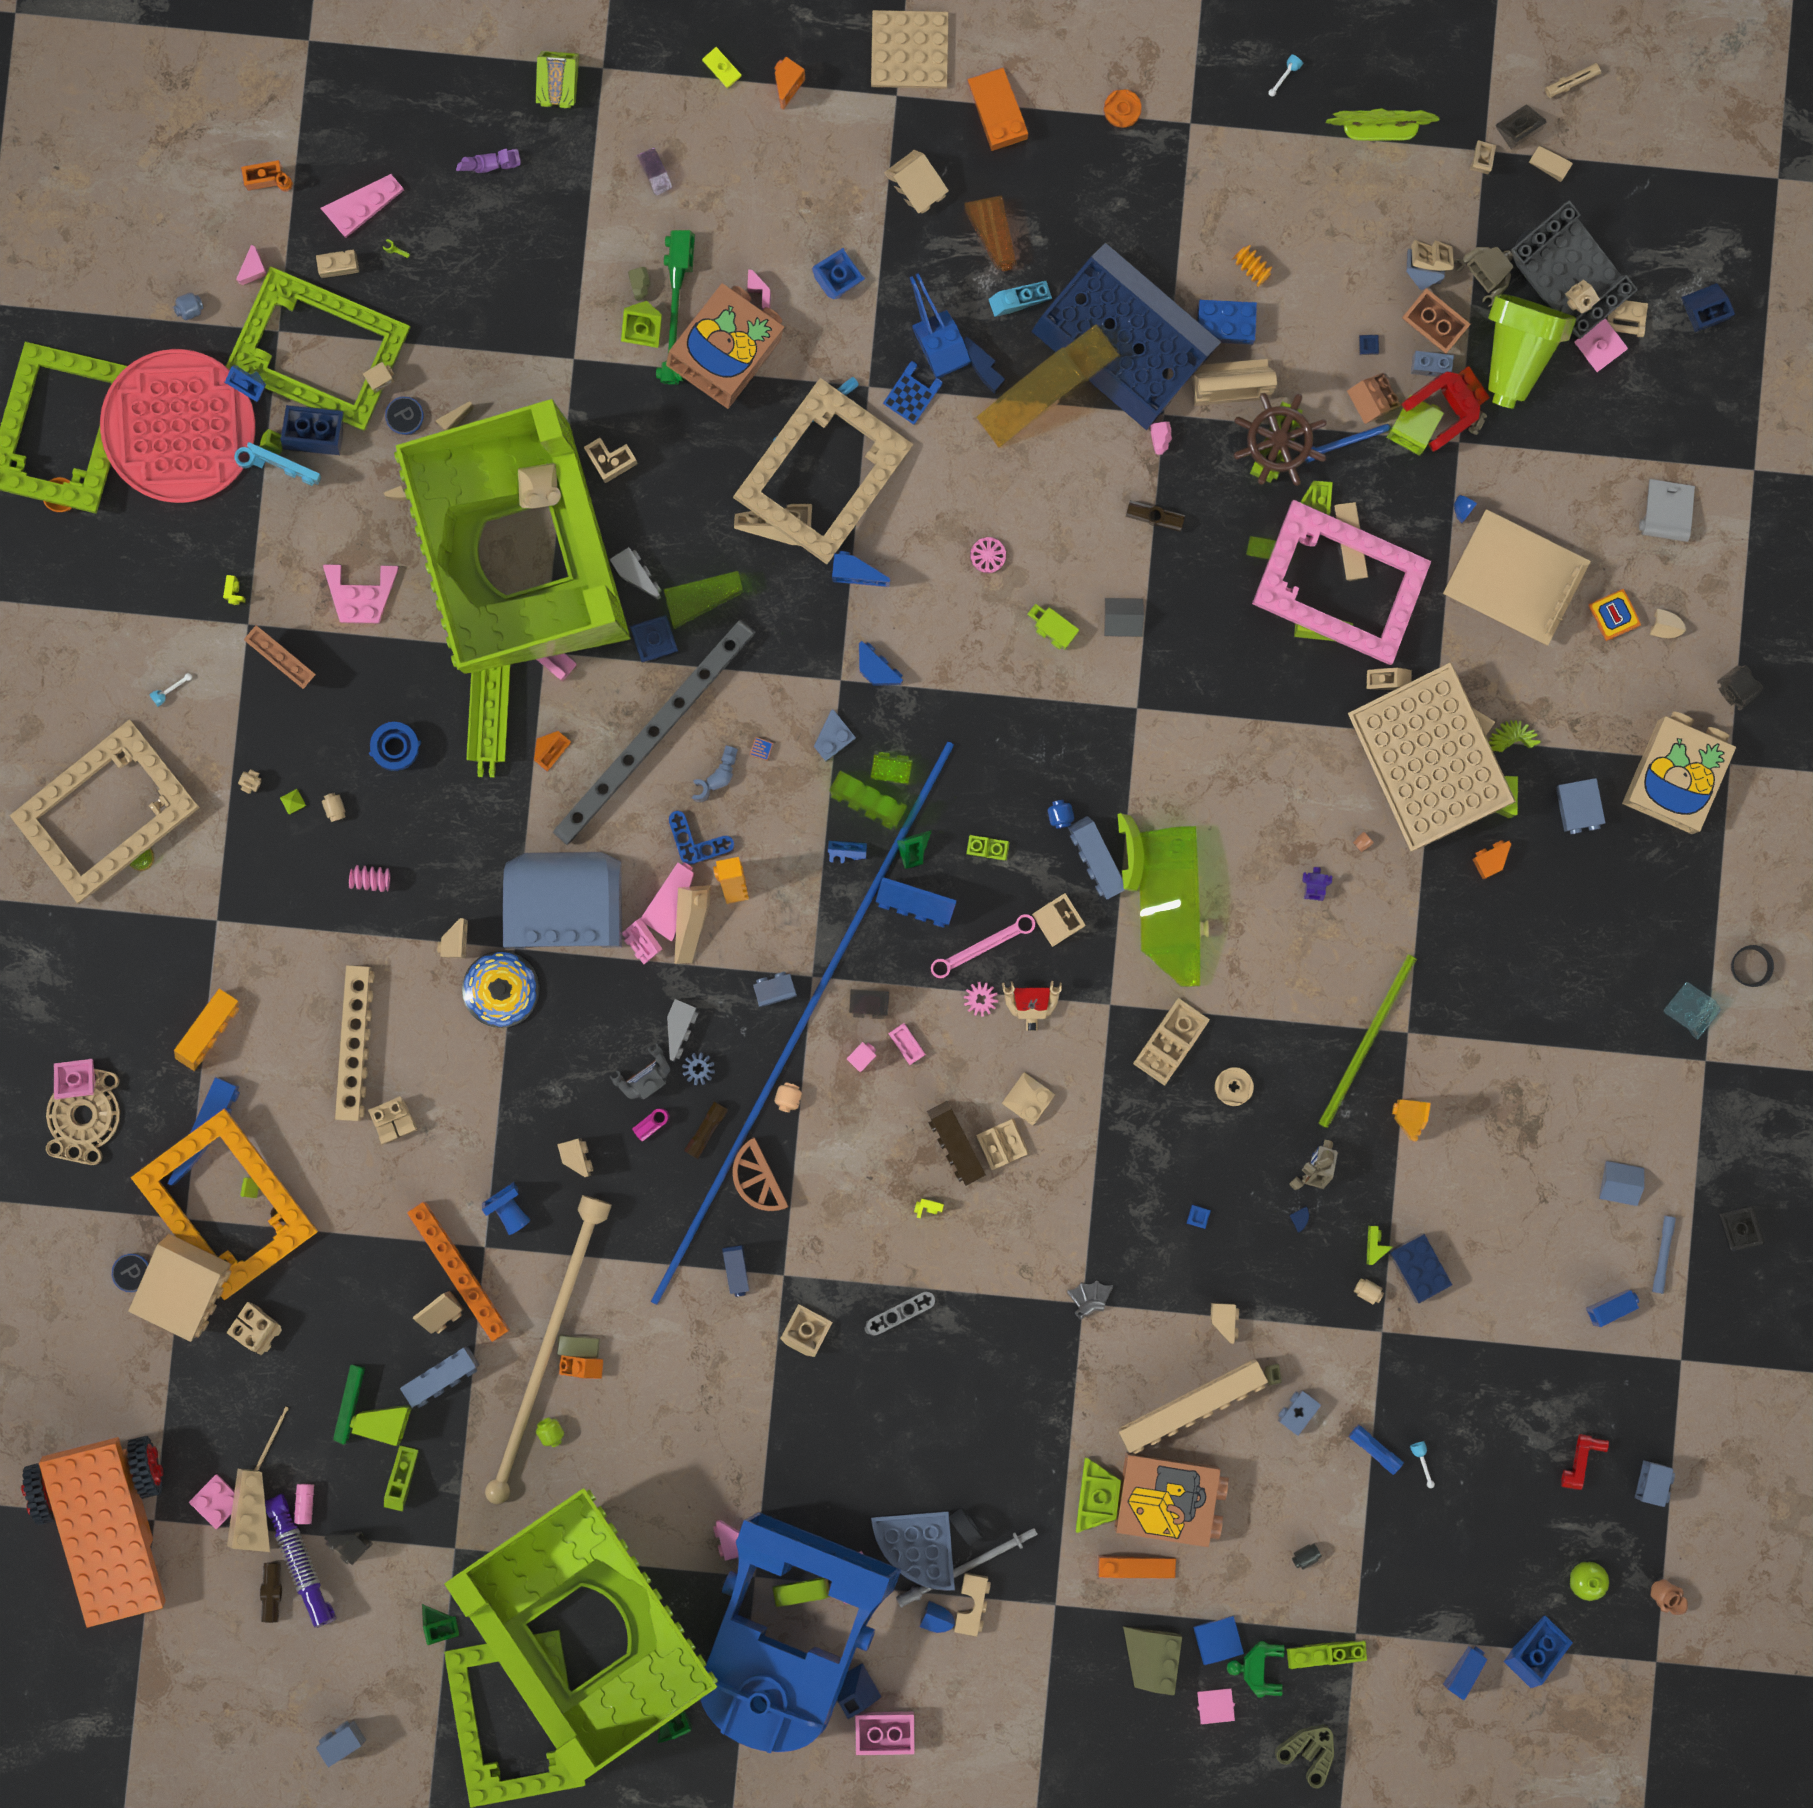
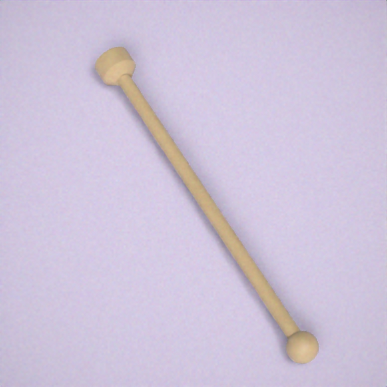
M582 1195L578 1212L584 1222L495 1480L490 1481L485 1489L486 1498L493 1504H502L510 1496V1487L507 1481L595 1224L607 1220L612 1206L602 1200Z

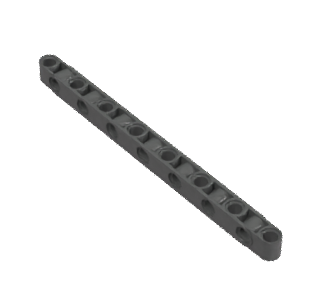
M740 619L554 829L553 834L566 845L570 844L753 637L756 631ZM731 641L736 644L732 651L725 649L727 642ZM708 670L710 677L708 679H701V671ZM677 699L685 701V705L682 708L675 707L674 703ZM653 727L659 728L660 731L656 737L649 735V731ZM627 756L634 757V763L630 766L624 764V759ZM601 785L609 787V791L604 795L598 791ZM577 813L583 815V820L580 823L573 821V817Z

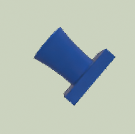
M514 1182L482 1203V1211L486 1216L496 1211L508 1235L517 1232L531 1221L513 1199L519 1195L518 1187Z

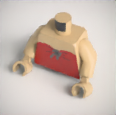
M1012 981L1011 986L1006 988L1004 983H1002L1006 1006L1013 1016L1018 1017V1019H1026V1031H1038V1019H1046V1016H1050L1057 1006L1062 983L1060 982L1059 987H1054L1053 981H1051L1050 988H1014Z

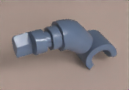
M726 745L721 759L723 763L719 765L715 773L706 778V782L700 779L693 780L696 786H703L704 788L702 794L692 796L694 801L704 802L709 798L711 789L715 791L730 783L733 776V768L731 766L735 764L738 749Z

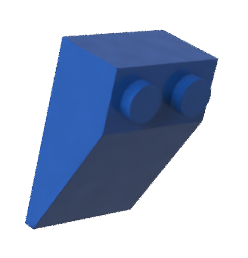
M839 551V554H834L833 582L890 587L889 577L857 557L850 555V552Z
M1543 1616L1513 1647L1503 1662L1530 1688H1534L1545 1682L1573 1642L1546 1616Z

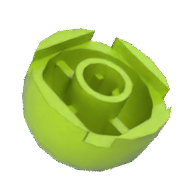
M1581 1562L1574 1567L1570 1574V1587L1574 1594L1583 1600H1598L1608 1590V1574L1602 1566L1595 1562Z

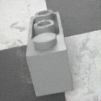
M628 547L610 559L622 579L656 599L661 598L659 594L661 592L660 587L656 581L652 583L649 579L651 574L646 566L642 567L638 562L641 558L636 550L631 551Z
M676 999L667 1016L670 1060L674 1062L676 1058L680 1059L683 1048H681L683 1040L687 1042L691 1033L688 1030L691 1023H695L699 1014L696 1012L697 1008Z

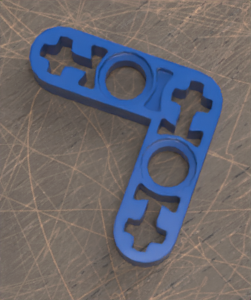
M674 811L670 814L669 823L682 862L692 865L727 854L734 849V841L729 836H721L695 845L684 813ZM678 814L679 817H683L680 823L682 827L686 825V829H680L675 832L674 829H678V825L676 822H672V820L675 819L674 815ZM680 833L688 834L689 839L686 843L678 841ZM724 839L727 842H731L728 846L729 849L725 850L724 847L718 848L720 852L716 853L713 842L717 841V845L722 844ZM692 844V847H688L689 852L694 853L692 861L684 859L686 851L685 848L681 850L680 847ZM705 845H710L713 848V852L709 856L702 853V848Z

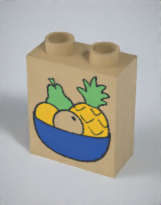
M1672 712L1670 718L1665 716L1657 721L1622 804L1690 834H1695L1701 831L1736 747L1727 743L1729 738L1727 733L1713 727H1708L1706 733L1691 728L1694 719L1679 712Z

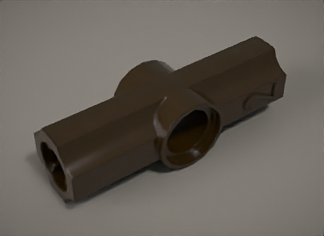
M1130 500L1125 517L1146 522L1152 526H1160L1181 532L1185 515L1163 510L1158 506L1153 507ZM1157 512L1160 514V519L1157 521L1152 520L1150 514Z
M267 1562L263 1565V1583L260 1588V1601H262L261 1622H279V1602L282 1598V1584H280L281 1563Z

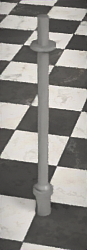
M1035 1528L1019 1536L1014 1532L1013 1539L953 1569L954 1578L1017 1545L1022 1549V1542L1038 1535ZM912 1586L911 1590L896 1596V1599L902 1608L915 1600H921L922 1595L932 1589L924 1586Z

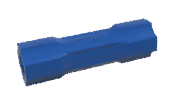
M1359 1424L1348 1436L1374 1457L1392 1475L1402 1467L1404 1462L1388 1451Z

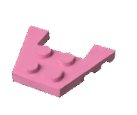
M323 565L340 622L379 624L399 567L381 566L380 586L341 585L342 566Z

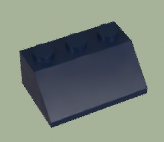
M286 405L280 439L283 450L340 456L343 439V411Z

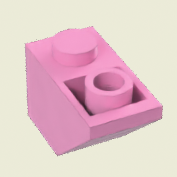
M862 1042L847 1060L861 1073L876 1057L874 1054L876 1049L869 1042L866 1045Z
M721 1520L716 1521V1526H713L715 1537H719L721 1545H718L720 1557L724 1556L725 1561L738 1558L736 1540L740 1531Z

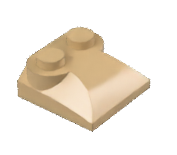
M554 463L518 469L519 502L522 508H540L555 505L559 502L561 493L557 488L556 467Z
M1024 1072L1002 1104L1033 1126L1055 1094Z
M798 1304L780 1339L787 1346L800 1353L815 1357L833 1322Z

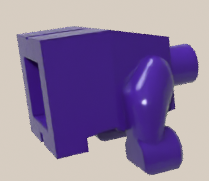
M1313 867V873L1306 874L1304 872L1302 882L1306 883L1304 899L1323 901L1326 895V886L1332 884L1333 876L1330 875L1329 877L1328 875L1321 874L1320 867Z

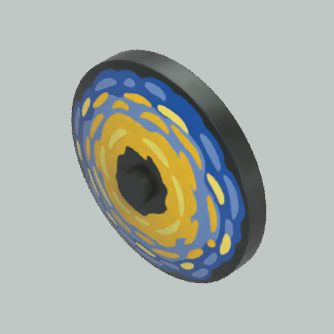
M507 951L490 952L475 960L468 968L462 985L464 1003L471 1015L481 1023L496 1028L511 1027L524 1021L536 1007L540 993L539 980L530 963L521 956Z

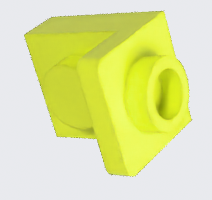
M227 575L223 598L233 605H239L240 602L245 603L244 597L235 595L239 591L237 578Z
M921 1198V1202H916L914 1212L917 1213V1218H921L924 1207L927 1208L926 1212L937 1214L938 1211L942 1212L944 1204Z

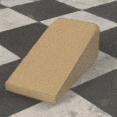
M1541 146L1537 148L1529 163L1560 182L1573 164Z
M469 401L437 419L436 423L444 431L455 428L472 411L474 406Z

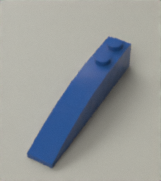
M215 1077L191 1132L224 1108L231 1115L232 1109L230 1107L232 1102H236L239 1097V1086ZM210 1144L174 1169L168 1184L175 1185L201 1158Z

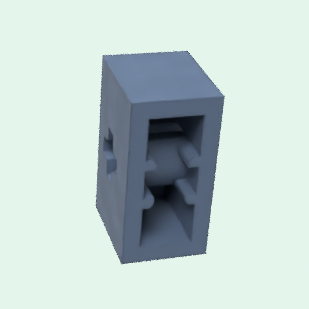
M1415 351L1412 357L1411 374L1437 377L1447 371L1452 372L1454 355Z
M1302 1390L1299 1393L1296 1391L1290 1398V1405L1287 1408L1283 1407L1278 1414L1280 1417L1278 1421L1297 1436H1299L1321 1406ZM1300 1407H1302L1300 1410L1302 1412V1415L1297 1414L1296 1416H1294L1295 1411L1293 1410L1295 1408L1299 1409Z

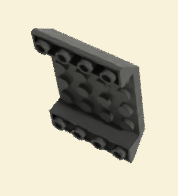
M1568 200L1515 245L1511 252L1517 267L1549 308L1577 318L1572 333L1581 339L1638 289L1627 275L1621 276L1580 222L1578 217L1581 214L1571 201ZM1584 280L1592 285L1600 300L1590 310L1581 314L1576 309L1573 311L1567 304L1568 298L1565 293L1572 286Z

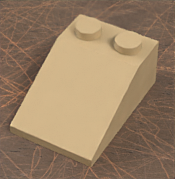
M448 1291L426 1306L413 1319L431 1334L434 1332L439 1334L447 1328L445 1324L448 1321L452 1320L454 1322L462 1316L461 1311L464 1308L451 1291Z

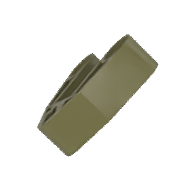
M1326 1725L1301 1729L1281 1743L1275 1750V1756L1278 1761L1287 1765L1302 1751L1310 1739L1313 1740L1301 1754L1310 1762L1320 1748L1323 1747L1306 1773L1307 1782L1313 1788H1320L1324 1785L1334 1758L1333 1733ZM1326 1732L1328 1736L1326 1738L1322 1737L1320 1739L1321 1736L1319 1735V1733ZM1282 1750L1289 1751V1756L1285 1759L1280 1758ZM1315 1773L1320 1774L1318 1782L1311 1781V1776Z

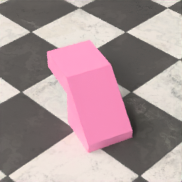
M748 270V292L762 293V310L765 307L770 308V289L753 270Z

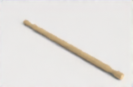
M285 1406L284 1412L281 1415L259 1459V1462L255 1470H259L279 1430V1427L285 1417V1414L289 1409L288 1407Z

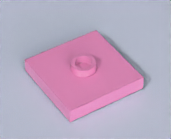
M1606 318L1581 339L1575 341V344L1596 372L1600 371L1628 349Z

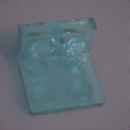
M1686 982L1666 1006L1664 1013L1686 1027L1693 1037L1699 1039L1722 1009L1715 1000Z

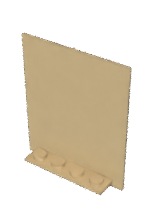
M1486 509L1466 549L1463 551L1464 553L1443 594L1548 646L1560 621L1563 620L1562 617L1568 605H1570V601L1578 589L1591 561Z

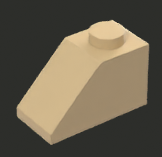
M1402 668L1367 670V689L1396 690L1411 682L1412 670Z

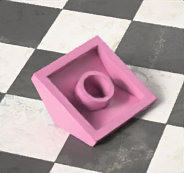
M93 1059L54 1064V1099L94 1094L95 1073Z

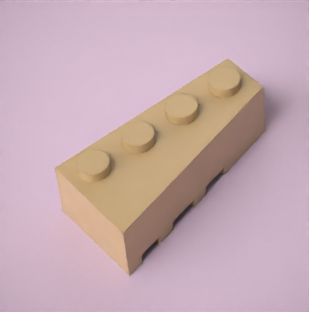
M238 1468L227 1546L232 1549L270 1552L262 1472Z

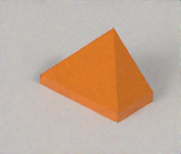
M559 731L537 738L534 761L548 771L570 745L571 741Z

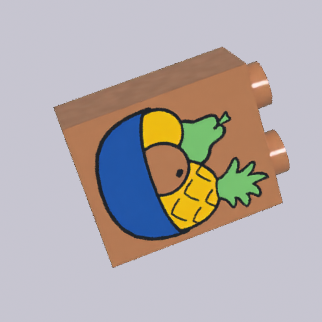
M722 283L669 350L666 366L729 409L780 343L784 326L781 325V317L774 310L765 307L761 311L751 304V297L744 289L739 286H733L730 289Z

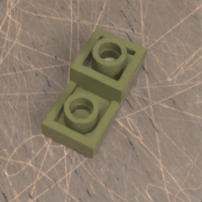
M558 1335L557 1355L598 1358L600 1338Z

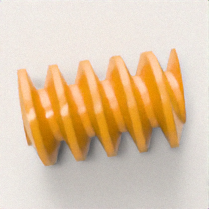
M1251 245L1243 247L1232 260L1237 259L1235 263L1237 266L1243 264L1241 271L1248 269L1246 276L1253 275L1252 282L1259 280L1256 285L1259 287L1271 276L1270 272L1273 267L1265 268L1267 261L1260 263L1262 256L1260 255L1255 258L1256 250L1249 252Z

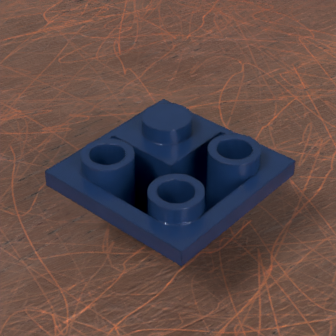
M863 1663L847 1672L837 1699L847 1719L864 1711L882 1697Z

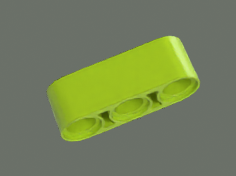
M826 1578L772 1587L776 1607L830 1598L828 1596L830 1590L829 1583Z

